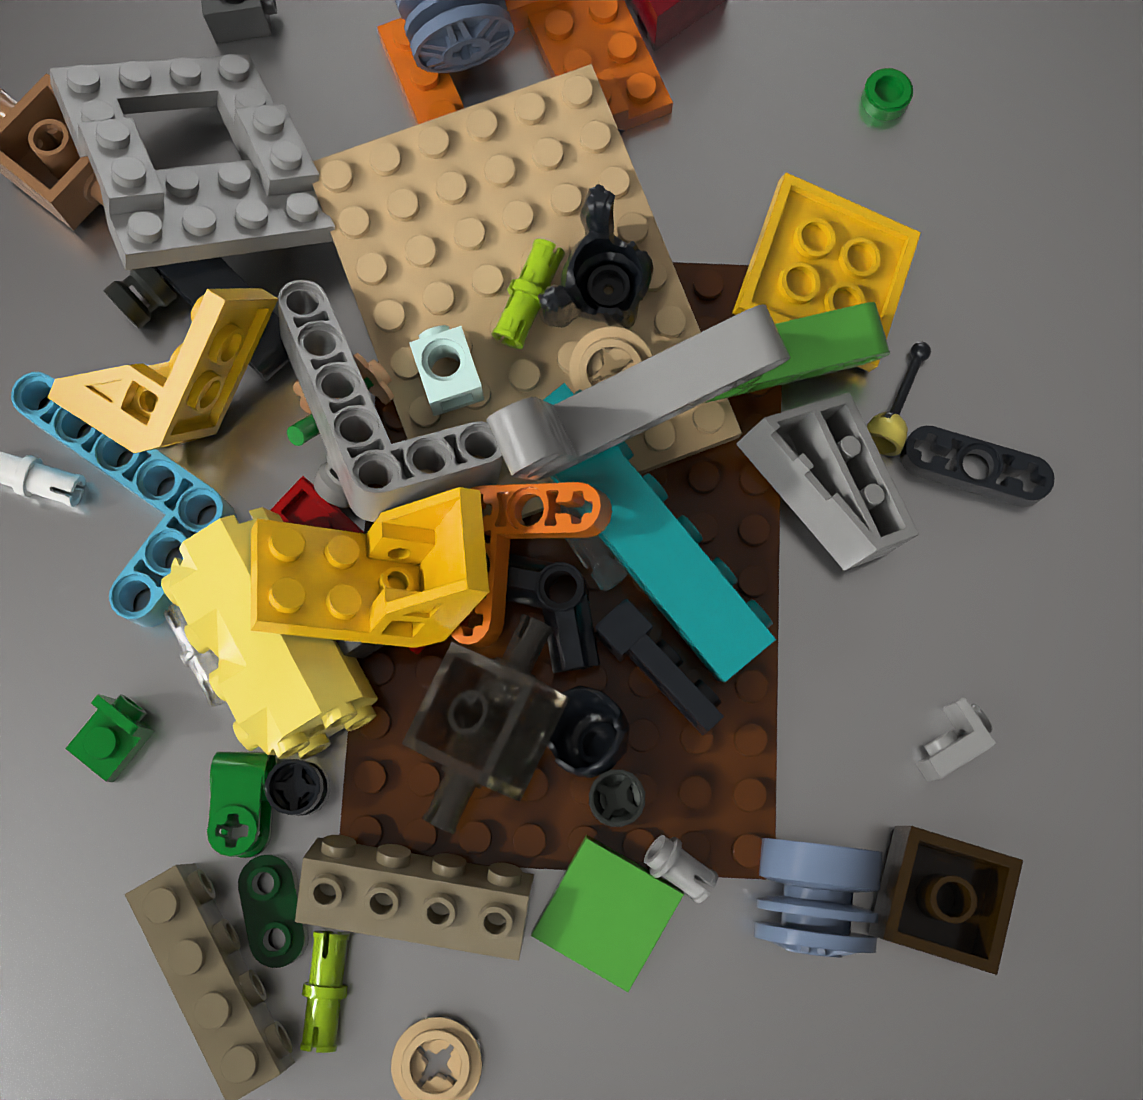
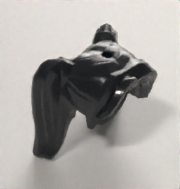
M600 184L589 188L580 214V219L585 229V236L571 250L562 270L561 285L553 284L552 286H547L546 290L538 295L539 304L543 308L544 320L551 327L564 328L574 319L581 317L605 322L608 326L616 324L619 327L629 329L634 325L639 303L643 300L649 289L654 269L652 259L647 251H641L634 241L626 243L614 235L613 207L615 195L611 191H607ZM611 287L614 291L611 294H606L604 289Z

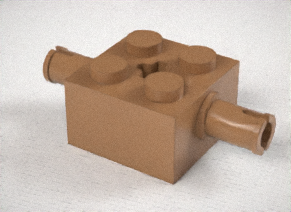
M46 73L19 102L6 94L0 87L1 174L74 231L99 204L103 206L104 204L100 185L89 158L79 157L52 90L50 75Z

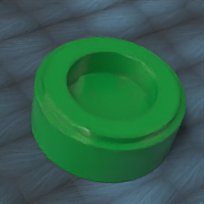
M879 69L872 73L866 81L861 95L862 105L865 111L875 119L882 121L895 120L906 112L913 97V85L910 79L897 69Z

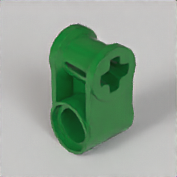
M221 751L216 752L210 769L211 798L207 836L211 847L220 855L251 858L263 852L269 844L273 807L265 795V782L269 772L277 765L275 755H267L265 752ZM242 825L248 826L247 837L232 838L233 828H238Z

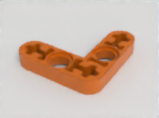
M581 482L480 485L471 487L470 489L480 490L482 510L486 508L487 504L492 506L491 515L483 516L484 535L491 537L490 543L485 542L486 553L490 558V569L488 572L489 593L451 633V636L458 643L480 648L490 646L497 641L502 633L505 619L510 539L588 538L597 536L605 530L612 515L611 502L605 493L587 483ZM540 497L544 506L543 515L534 525L526 526L522 520L523 507L531 498ZM585 501L593 504L592 512L583 514L582 520L568 513H561L560 505L567 508H579L584 505ZM478 614L483 615L482 625L475 626L474 629L468 627L469 617H476Z

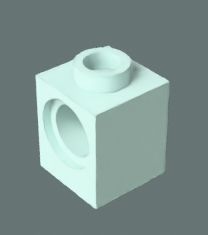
M446 325L432 327L423 331L419 335L418 340L409 342L434 416L484 400L482 385L462 326L452 329ZM450 357L460 363L458 370L447 377H441L432 372L433 365L441 358Z

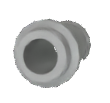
M661 835L651 844L646 852L644 863L650 867L649 873L655 878L663 876L689 895L696 903L704 901L711 892L697 883L693 877L701 883L706 882L713 888L716 886L718 874L683 850L682 842L676 837L669 839L665 835Z

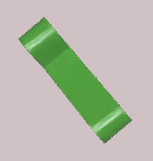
M863 303L775 324L791 358L778 367L704 403L864 365L888 356L890 350L876 303Z

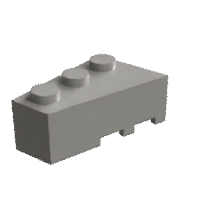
M850 392L765 417L736 443L844 571L885 556L919 535Z

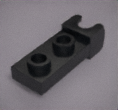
M624 599L595 626L597 630L595 636L619 662H622L628 656L702 736L705 735L724 717L717 709L722 703L721 700L702 680L698 679L693 684L679 669L683 664L681 657L663 639L656 644L649 637L653 625L629 600Z

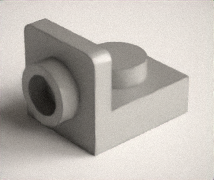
M965 697L943 708L944 713L954 726L959 737L956 736L953 730L939 736L924 746L929 755L915 763L927 782L942 779L997 745L989 734L993 729L988 717L976 704L970 705Z

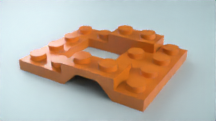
M505 0L515 33L529 28L552 78L592 64L618 129L626 131L672 113L673 101L624 0ZM399 18L377 26L380 40L417 125L464 109V105L449 73L427 72L417 67L410 48V42L404 30L406 22L404 19Z

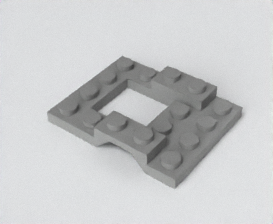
M227 54L224 56L199 58L180 57L171 60L127 61L114 64L50 68V84L79 157L89 158L100 185L108 228L125 270L333 241L330 232L335 230V225L331 217L323 213L312 184L319 180V173L285 105L274 104L250 54ZM217 106L242 161L155 170L133 118H125L124 114Z

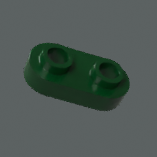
M274 854L257 856L243 867L238 879V891L249 947L252 955L259 963L270 968H280L298 960L305 952L309 941L307 924L295 922L299 893L298 877L294 866L286 858ZM264 872L269 873L274 879V887L268 894L262 893L257 886V880ZM273 928L280 929L285 935L284 946L279 950L272 948L268 942V935Z

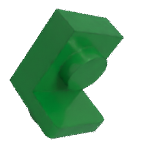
M97 694L91 702L97 708V711L65 749L104 781L114 782L155 730L142 721L143 717L147 714L146 711L128 697L120 694L114 699Z

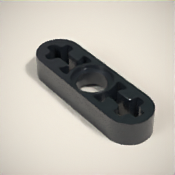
M921 426L915 429L907 437L900 453V459L904 468L915 476L1020 507L1036 504L1046 497L1054 486L1053 470L1042 458L935 426ZM923 441L931 443L930 451L941 456H933L929 462H924L921 460L922 452L914 448H918ZM952 448H954L957 450V452L951 459L948 470L945 468V466L950 459L945 457L949 454ZM978 454L986 459L989 465V474L986 478L975 479L965 472L963 459L966 455ZM1025 470L1030 472V481L1037 484L1028 492L1023 490V481L1013 478L1018 477ZM1001 473L1009 475L1000 482V485L996 484V480L1000 477Z

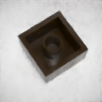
M895 826L874 912L879 914L878 923H871L868 934L997 975L1023 860L918 827Z

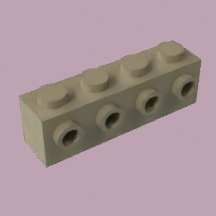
M329 835L324 838L317 837L303 857L295 922L519 961L525 936L534 874L522 872L519 867L509 863H494L490 866L467 863L466 859L455 854L442 853L431 857L413 854L409 848L397 844L372 847L356 844L353 838L344 835Z
M195 863L175 865L126 893L125 897L224 1099L239 1100L292 1066L295 1061L291 1055L293 1049L290 1038L284 1027L278 1021H274L265 1003V989L257 974L253 970L248 969L239 951L241 944L238 935L227 919L222 918L213 900L215 898L214 888L205 872L200 868L198 869Z

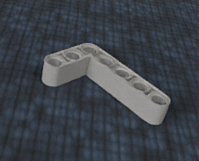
M307 280L292 281L280 290L278 295L280 337L350 508L355 515L363 520L375 522L381 512L458 487L470 489L480 485H495L498 482L503 456L487 422H471L391 444L324 290L316 283ZM350 440H359V441H363V442H361V443H354V442H349V441H350ZM478 455V456H482V457H484V458H486V459H479V458H475V457H473V456ZM428 469L436 473L428 474L421 472L420 470ZM379 484L382 485L383 488L374 489L367 487L366 485Z
M762 304L745 310L555 405L537 397H530L496 411L486 421L512 477L542 480L778 367L791 357L767 306Z

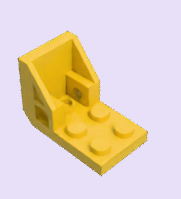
M262 288L207 289L205 294L194 304L191 311L192 324L184 342L172 354L169 362L149 366L144 363L131 364L57 378L54 380L47 398L134 454L215 435L276 306L278 298Z
M458 487L381 512L366 534L258 518L251 529V631L418 648L445 641L489 593L480 490Z

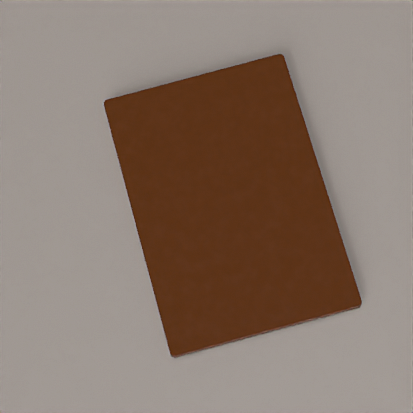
M673 262L701 332L735 316L732 312L749 265ZM782 385L728 398L742 432L739 438L641 474L643 477L650 473L660 483L668 495V499L663 502L676 519L684 515L692 522L703 538L698 545L711 561L719 557L730 568L738 580L733 585V588L746 603L751 599L756 601L773 623L767 629L776 640L726 682L717 681L598 535L588 538L510 539V554L553 563L566 562L576 567L586 578L589 586L588 598L595 632L597 631L595 626L624 599L629 600L653 625L649 636L656 644L661 639L666 641L683 660V664L679 669L693 684L698 679L702 680L719 697L722 703L717 709L724 717L702 736L628 656L622 662H619L597 637L599 666L553 673L542 609L506 601L502 633L497 641L490 646L480 648L458 643L450 634L443 642L426 645L418 655L413 653L408 647L385 645L364 659L356 658L378 698L372 705L377 716L366 725L356 730L348 731L339 835L353 838L356 844L379 847L385 844L402 845L409 848L413 854L431 857L442 853L455 854L466 859L467 863L490 866L494 863H509L519 868L567 870L586 834L649 870L650 867L644 863L646 852L659 836L665 835L669 839L672 837L678 838L682 842L683 850L707 868L713 869L718 874V877L766 880V878L759 876L762 838L776 839L780 495L736 443L763 418L781 413ZM375 396V408L391 444L408 440L393 399L385 405ZM368 484L370 488H383L379 484ZM560 505L561 513H568L582 520V516L575 508H567ZM543 511L522 520L526 526L534 525L542 517ZM365 520V533L369 531L374 522ZM484 535L485 542L490 543L491 537ZM569 575L557 577L550 586L549 594L551 599L556 603H565L571 600L577 590L575 578ZM478 614L476 617H469V628L474 629L475 626L483 624V615ZM579 685L598 689L608 695L620 706L629 723L627 752L611 770H625L632 773L641 782L645 791V806L641 815L634 822L623 827H610L601 823L590 809L589 792L593 782L600 775L593 778H583L568 773L555 762L552 751L541 739L540 728L546 708L561 692Z

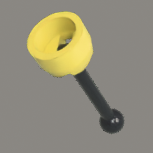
M916 342L911 347L910 354L912 360L890 412H881L873 416L866 426L879 453L882 455H899L906 442L908 428L900 413L922 361L930 357L931 348L926 342Z

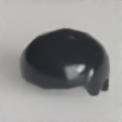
M579 685L561 692L546 708L540 734L541 739L552 751L555 762L561 768L578 777L593 778L611 770L627 752L629 723L620 706L608 695L598 689Z

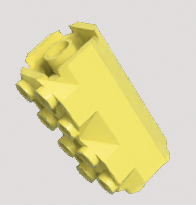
M260 507L249 510L253 519L251 521L239 524L235 515L222 517L183 541L179 550L184 559L174 558L171 564V573L161 579V586L169 600L176 606H179L187 622L184 631L190 644L201 654L211 649L219 658L218 668L209 673V682L217 696L228 703L236 719L233 723V729L239 742L249 751L260 747L267 755H277L278 759H284L298 753L300 759L303 760L329 747L331 743L328 738L343 728L347 731H353L372 721L377 716L372 705L378 698L357 659L343 655L336 640L251 631V529L257 518L283 522L279 514Z

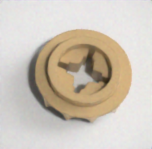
M616 324L593 329L577 343L571 354L569 362L570 380L575 391L579 389L583 391L612 377L611 375L592 377L605 364L602 348L615 361L622 358L624 360L632 358L622 371L652 357V349L636 331H630Z
M448 1016L423 1018L410 1026L397 1041L391 1059L392 1079L398 1093L404 1100H468L475 1091L482 1073L481 1047L477 1044L468 1027L461 1025ZM451 1044L454 1048L446 1065L452 1071L450 1075L456 1081L449 1075L445 1077L442 1073L438 1072L432 1078L429 1077L423 1084L420 1079L425 1074L424 1070L428 1065V1060L423 1056L425 1052L419 1046L425 1051L429 1049L432 1053L438 1054L442 1049L446 1050Z

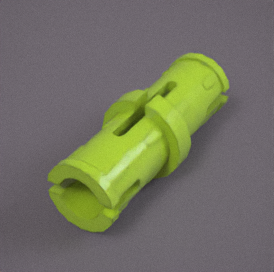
M545 239L534 240L532 250L519 278L516 280L512 279L507 289L510 297L496 328L492 331V336L496 340H500L504 336L501 343L509 347L523 349L530 328L539 309H541L538 295L544 292L547 286L551 285L556 271L565 257V252L562 248H557L556 252L553 253L556 244Z
M324 930L313 932L314 944L309 982L303 983L302 996L307 997L303 1037L300 1043V1049L303 1051L311 1052L313 1048H316V1053H331L337 1050L336 1038L341 999L347 998L348 985L343 984L347 941L349 940L350 933L337 932V934H333V931Z

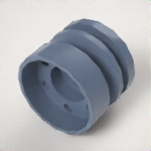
M395 0L401 18L406 21L404 30L410 42L413 58L417 67L427 72L450 73L480 65L505 49L515 34L505 0Z
M762 838L759 876L784 884L783 896L757 898L756 907L782 912L781 923L755 922L754 937L770 941L785 948L787 951L816 956L841 958L857 953H876L877 937L851 932V921L878 923V913L853 905V893L880 890L883 852Z

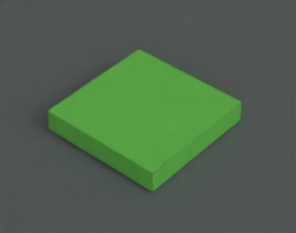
M586 834L533 927L531 936L629 992L684 893L672 883L661 877H653L646 868Z

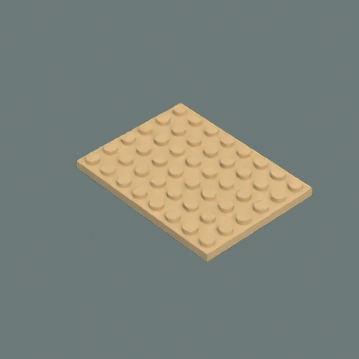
M592 64L313 161L319 173V180L312 183L323 213L330 216L335 225V230L330 233L377 359L392 380L388 387L394 395L393 401L407 439L471 422H487L486 419L490 415L517 401L530 397H537L541 400L545 399L563 383L568 386L573 394L576 392L569 375L571 354L577 343L591 330L607 327L608 325L605 322L578 317L564 328L551 327L546 324L543 317V308H541L526 337L523 349H515L501 343L504 336L500 340H496L492 336V331L496 328L509 300L510 294L507 289L512 279L516 280L519 278L535 239H545L556 244L553 253L556 252L557 248L564 250L565 257L561 261L550 286L553 284L561 285L562 270L571 250L585 236V229L580 219L581 209L584 206L589 188L595 187L597 184L604 186L607 191H611L615 195L613 207L614 235L626 243L634 241L641 251H647L653 262L654 269L649 289L643 300L639 303L634 325L628 330L636 331L652 349L653 356L701 333ZM611 287L604 289L606 294H611L614 291ZM446 325L452 329L462 326L482 385L484 400L434 416L409 342L418 340L419 335L423 331L432 327ZM602 348L605 364L592 377L614 376L620 373L632 358L627 360L622 358L615 361ZM450 357L441 358L433 365L432 372L438 376L447 377L458 370L460 363ZM728 398L702 403L625 442L634 454V457L629 462L641 475L735 440L741 436L742 432ZM478 455L473 456V457L479 458V459H486V458H484V457H482V456H478ZM503 458L499 480L495 485L554 483L550 477L542 480L512 477ZM428 469L420 470L421 472L428 474L436 473ZM540 497L531 498L526 502L522 510V519L544 511L543 502ZM487 504L486 508L482 510V515H491L492 506Z

